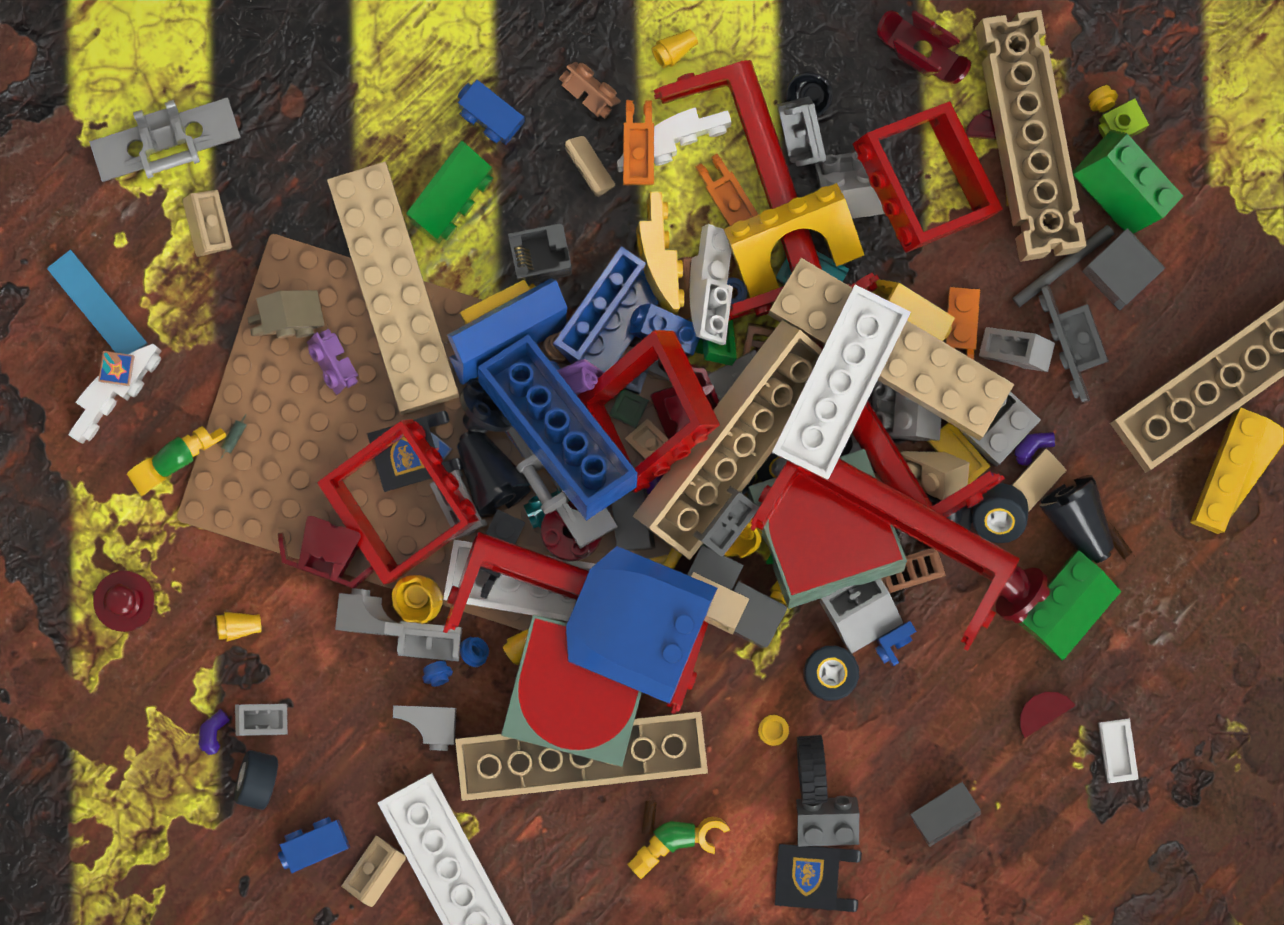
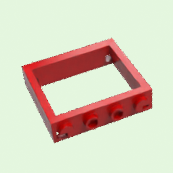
M950 101L868 132L853 143L858 155L857 158L861 161L869 177L870 185L875 190L882 204L883 211L888 216L905 253L983 222L1003 210ZM929 121L973 212L923 232L879 140Z
M652 331L598 378V383L595 384L593 389L582 392L577 396L632 465L604 405L655 361L660 359L690 423L634 468L638 473L637 487L632 490L634 493L641 491L643 488H649L651 481L669 472L670 466L673 463L687 457L691 453L690 449L698 443L709 439L707 435L720 426L674 331Z
M413 419L401 420L317 482L346 528L360 533L361 538L357 545L383 585L395 582L479 521L475 515L476 509L469 499L463 497L458 489L459 483L453 474L446 471L441 463L443 459L440 453L429 445L425 439L426 433L423 427L418 422L413 421ZM405 436L460 521L397 565L343 480Z

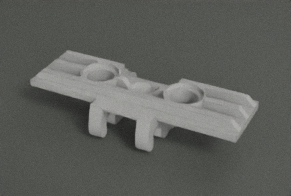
M228 97L180 113L174 100L165 102L166 109L144 115L143 111L139 110L133 112L138 126L89 141L101 181L105 182L142 169L145 170L146 176L149 179L154 177V173L192 161L194 164L199 163V151L241 138ZM191 123H199L203 128L201 136L193 139L191 136L186 135L187 126ZM134 141L143 143V148L139 152L140 156L132 157L128 153V147ZM184 143L188 145L189 150L152 162L150 161V154Z
M513 426L507 430L525 458L524 461L517 465L518 472L523 473L542 503L541 509L544 514L557 510L580 549L617 528L607 508L586 521L578 510L570 508L568 505L570 499L549 474L560 494L552 497L537 473L538 470L545 467Z

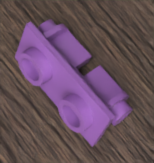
M329 329L320 334L318 332L315 333L307 342L309 354L315 362L319 363L326 385L338 395L346 386L350 388L358 383L356 378L358 374L348 357L340 361L337 360L336 357L345 351L335 333H331Z
M586 359L576 361L569 366L557 370L576 395L593 389L595 384L598 383L597 377L604 373Z

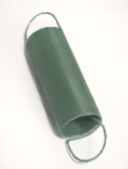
M235 421L221 448L225 449V452L232 453L247 426L245 423Z

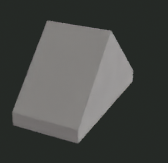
M287 704L235 705L236 736L288 734Z

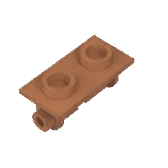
M574 62L567 65L566 68L571 73L566 70L559 78L563 82L561 86L577 99L584 92L589 94L582 104L597 117L602 116L605 119L612 111L609 105L612 107L621 102L616 97L617 92L607 83L603 82L601 84L593 77L594 72L583 63L578 64Z

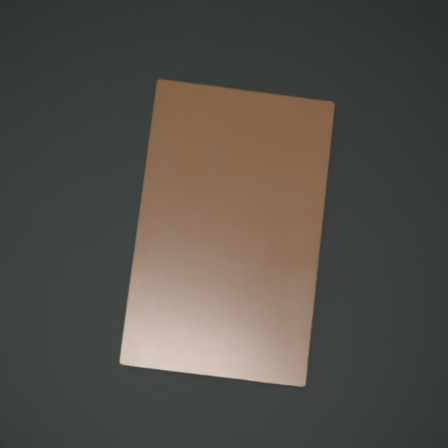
M277 234L269 236L206 430L211 434L221 428L227 437L236 420L245 423L247 426L232 453L225 452V449L221 448L226 437L206 450L199 449V454L196 457L177 515L180 522L280 553L278 533L283 532L288 556L299 559L308 516H314L326 520L333 525L346 528L317 482L370 444L367 433L394 426L401 420H415L440 411H446L450 419L449 423L432 427L430 431L453 449L443 462L460 458L457 444L460 442V436L468 431L463 424L465 411L462 408L460 397L405 415L400 413L352 258ZM424 281L460 395L468 382L464 385L459 382L449 358L455 353L447 334L464 326L465 323L460 312L481 302L482 299ZM317 290L325 326L313 329L314 334L317 332L320 334L327 329L331 333L336 334L345 351L336 358L338 361L346 357L349 358L358 374L356 377L358 383L350 388L346 386L338 395L326 385L319 363L311 358L308 351L309 345L307 342L313 335L296 338V335L277 338V334L251 336L250 329L262 325H250L248 323V317L259 314L256 298L277 291ZM542 341V342H540L539 344H537V346H538V347L540 348V350L544 353V350H543V343H544V341ZM629 346L623 355H626L634 347ZM659 359V361H658L659 367H660L661 364H662L661 361H660V359ZM568 360L558 363L561 369L571 365ZM647 373L639 395L649 400V403L638 426L648 418L665 436L666 434L650 396L654 392L672 387L673 385L670 381L658 379ZM618 394L604 405L608 415ZM610 417L635 468L644 460L625 440L635 428ZM488 431L486 433L516 466L525 460L505 431ZM373 458L343 480L397 565L451 528L430 486V483L434 482L433 479L384 492L375 459ZM462 469L463 476L461 479L472 499L464 469ZM546 469L538 470L537 473L549 493L557 491V487ZM529 486L531 491L511 508L508 509L506 505L496 508L525 522L515 545L542 555L553 556L543 544L541 529L539 527L533 529L523 506L529 503L528 501L532 497L536 496L531 486ZM611 504V505H609V506L606 507V508H607L608 512L610 513L611 517L613 518V511H612V504ZM494 516L481 517L482 520H486L487 526L475 530L469 536L455 538V540L473 543L477 532L486 534ZM615 529L602 536V540L594 553L579 561L596 564L616 547ZM654 534L655 549L630 552L650 559L668 555L672 547ZM454 539L395 582L383 585L375 571L365 581L393 589L397 582L406 576L422 575L438 584L444 598ZM358 548L344 574L356 578L371 566L360 548ZM443 600L442 605L451 608V604ZM466 604L463 611L522 631L529 629L532 615Z

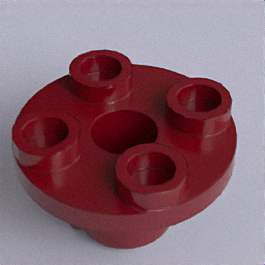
M569 501L568 505L570 508L577 510L574 504ZM557 510L546 514L542 521L541 537L545 548L553 556L564 561H579L587 558L595 552L602 540V537L580 549Z
M1016 566L996 601V612L1004 620H1012L1016 624L1024 621L1028 616V612L1038 602L1044 601L1049 596L1050 588L1047 586V576L1039 568L1033 567L1023 570Z
M117 571L107 575L98 584L93 597V606L98 619L106 627L119 632H130L139 629L150 620L155 608V594L152 586L143 576L131 571Z

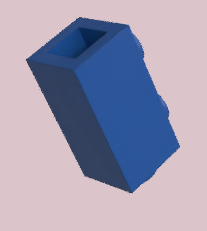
M477 79L472 85L467 83L457 96L460 99L458 106L462 110L459 114L470 124L474 125L477 122L485 128L483 131L484 135L496 144L501 141L507 145L525 123L523 115Z
M653 304L640 305L639 308L635 309L630 320L632 325L630 334L642 339V337H647L654 330L674 331L686 356L694 355L699 337H696L693 322Z
M330 817L313 823L315 830L303 834L302 829L284 836L286 842L280 844L282 851L278 852L283 868H289L291 873H294L351 848L339 819L332 822Z

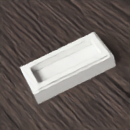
M1130 718L1099 722L1098 726L1107 783L1139 779Z

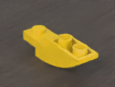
M650 192L646 201L647 221H639L636 228L637 247L640 259L646 262L644 274L653 294L664 310L677 315L680 307H684V290L679 289L678 278L683 276L682 260H677V250H665L669 249V231H664L663 220L668 219V203L662 201V192Z

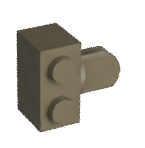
M317 290L277 291L256 298L259 314L248 317L250 325L262 324L250 329L251 336L277 334V338H286L296 335V338L313 335V329L325 326Z

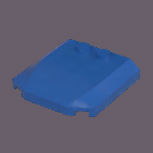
M616 546L590 568L566 625L568 662L670 704L718 588Z

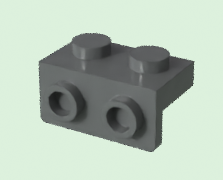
M837 796L835 798H828L827 803L803 805L802 799L796 800L798 847L859 845L860 813L856 797Z

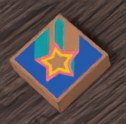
M103 351L98 381L130 386L135 356Z

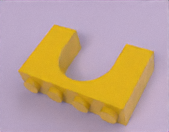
M837 183L821 187L816 192L794 198L789 203L774 209L765 210L757 216L744 221H738L724 229L750 298L779 288L771 266L770 256L776 242L793 230L812 229L821 233L836 267L864 256L846 199Z

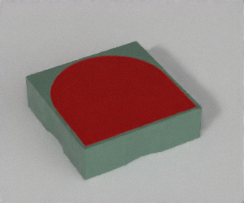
M865 449L839 457L876 478ZM802 475L796 476L763 530H761L762 538L771 552L773 569L788 609L829 596L844 587L863 585L903 572L907 563L894 526ZM777 477L749 486L747 498L760 507L762 503L758 500L766 485L772 487Z
M533 615L501 736L622 767L642 692L568 662L567 623Z

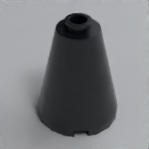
M467 431L460 436L457 449L475 508L480 517L494 516L497 511L496 508L506 505L508 509L511 508L531 491L529 487L531 485L524 474L518 472L517 466L484 432L472 433Z
M1086 475L1074 479L1076 484L1068 487L1065 484L1059 486L1041 500L1042 504L1039 505L1046 516L1077 550L1081 551L1091 561L1094 560L1095 563H1100L1111 556L1110 551L1114 548L1097 483L1092 475Z

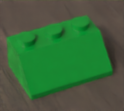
M1112 129L1073 170V177L1123 231L1128 228L1133 234L1164 218L1183 197L1180 191L1127 133Z
M461 140L406 213L409 222L439 244L442 239L447 241L457 229L454 223L460 215L467 216L476 202L473 201V198L479 190L484 193L494 179L491 176L493 173L492 167Z
M1079 550L1070 556L1048 582L1047 586L1050 588L1049 596L1044 601L1038 602L1028 612L1026 619L1018 623L1061 661L1067 657L1121 593V590L1105 572Z

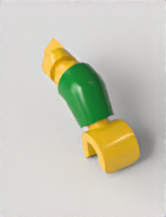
M201 426L192 432L193 436L191 437L189 435L183 438L178 436L168 442L153 458L142 461L128 471L127 476L142 497L151 489L164 482L168 476L193 462V457L199 454V449L206 450L224 439L226 433L219 428L209 434Z
M718 817L704 819L697 828H695L693 823L666 822L653 831L655 835L649 840L650 845L648 847L644 845L627 865L642 879L659 862L658 857L660 855L665 857L670 851L673 853L677 849L694 847L695 843H699L705 851L715 854L713 843L705 840L707 831L711 828H719L725 833L730 831L726 822Z

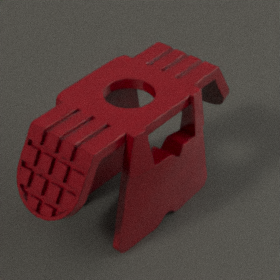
M889 10L882 16L877 28L879 38L884 44L895 50L899 60L928 77L934 75L941 81L949 84L960 82L970 71L971 60L965 56H959L948 49L959 44L960 40L934 21L915 10L912 11L914 26L902 19L899 13L894 10ZM926 41L931 45L932 54L929 58L913 49L917 42Z
M691 364L714 410L720 402L715 388L710 382L705 368ZM673 386L651 394L650 398L666 437L670 439L690 423V420Z
M308 516L299 563L289 560L283 532L278 533L281 560L286 565L350 588H356L374 572V569L370 566L352 582L341 579L359 548L357 545L361 538L359 532L333 525L326 520L314 516Z

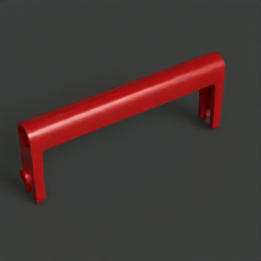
M751 60L733 63L696 76L694 73L684 74L677 78V82L654 90L655 99H661L662 104L720 87H729L770 209L798 198ZM809 229L793 230L780 238L791 273L801 258L822 270ZM783 287L731 304L732 309L729 314V321L754 313L756 317L769 314Z
M870 273L854 284L850 285L848 283L847 285L852 288L854 285H857L872 293L879 288L876 284L879 277ZM868 400L852 431L861 449H865L869 462L883 483L946 518L966 505L968 508L975 506L984 499L982 496L984 493L1005 479L1003 475L1000 476L999 473L992 474L989 471L933 506Z
M840 458L828 480L787 460L772 487L766 485L758 500L762 504L751 521L750 529L752 531L756 528L763 530L796 476L802 475L991 581V585L961 640L962 643L966 644L964 649L968 651L981 627L983 626L988 629L994 619L996 612L992 608L1010 579L1020 558Z
M477 532L458 587L452 586L447 603L451 604V608L443 632L448 633L450 629L455 631L456 627L459 626L480 567L576 601L589 571ZM705 621L694 643L671 703L666 704V706L671 707L672 714L680 711L687 689L691 690L694 686L697 672L693 670L708 623Z

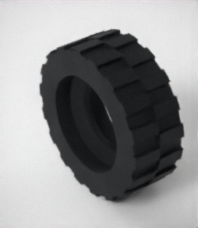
M822 735L797 737V759L802 805L827 803V776Z

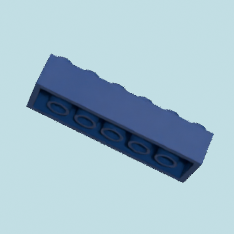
M529 334L478 366L479 384L586 521L637 487V471Z

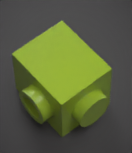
M1133 99L1103 114L1099 119L1101 124L1098 125V128L1103 138L1111 129L1127 133L1130 137H1133L1145 131L1149 124L1136 99Z

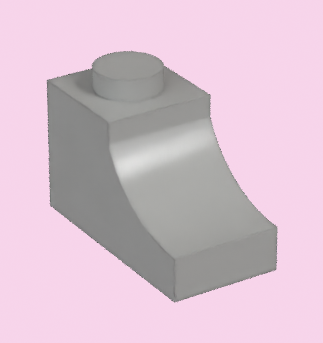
M986 327L979 356L984 359L1015 365L1023 369L1048 372L1055 343L1034 333Z
M352 588L351 594L339 593L335 630L403 636L404 624L391 620L382 608V598L370 596V590Z
M393 705V718L402 719L413 724L420 731L423 737V744H430L429 750L448 751V745H455L456 708Z

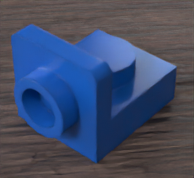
M907 621L876 640L879 646L875 650L884 664L888 661L891 666L899 663L890 648L891 646L895 645L896 649H899L913 641L910 635L915 633L916 630L911 621Z

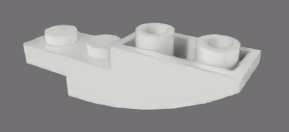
M695 107L678 113L654 126L655 166L673 161L672 157L677 154L675 143L680 142L681 146L697 142V137L709 134V137L725 134L727 132L726 128L731 127V118L728 110L699 119ZM624 153L617 161L618 172L623 171Z
M707 224L702 227L699 253L691 261L689 288L691 317L696 337L724 345L726 344L733 286L727 285L731 248L724 229Z
M151 344L129 354L135 356L130 386L102 383L98 381V376L75 402L83 407L85 411L68 435L82 444L86 439L90 441L100 427L97 425L103 414L109 415L115 407L117 401L114 398L117 394L127 401L130 396H137L144 385V382L141 380L148 371L153 372L160 363L161 357L159 354L162 350Z

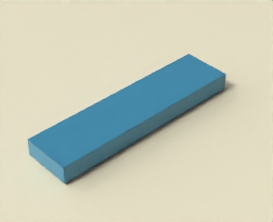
M69 250L47 268L116 353L130 354L148 344L72 250Z

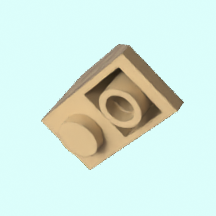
M900 452L925 493L944 500L968 485L969 462L946 452Z

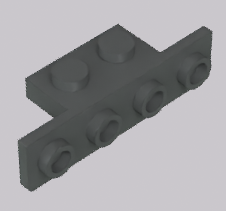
M1050 286L1041 287L1043 292L1039 296L1041 306L1045 313L1050 312L1053 323L1049 324L1054 341L1060 340L1063 352L1059 353L1061 362L1065 370L1070 369L1074 379L1069 381L1075 399L1080 397L1082 402H1088L1090 397L1081 372L1109 362L1090 307L1086 304L1060 314Z

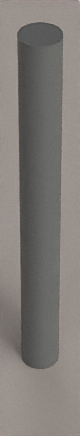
M1108 225L1103 227L1086 241L1087 246L1080 252L1068 254L1012 298L1014 303L1020 308L1042 291L1041 287L1051 284L1113 236V230Z

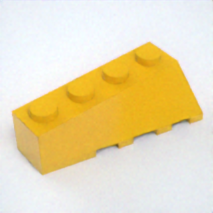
M1241 407L1233 412L1190 523L1217 534L1225 532L1229 519L1284 444L1283 427L1269 418Z

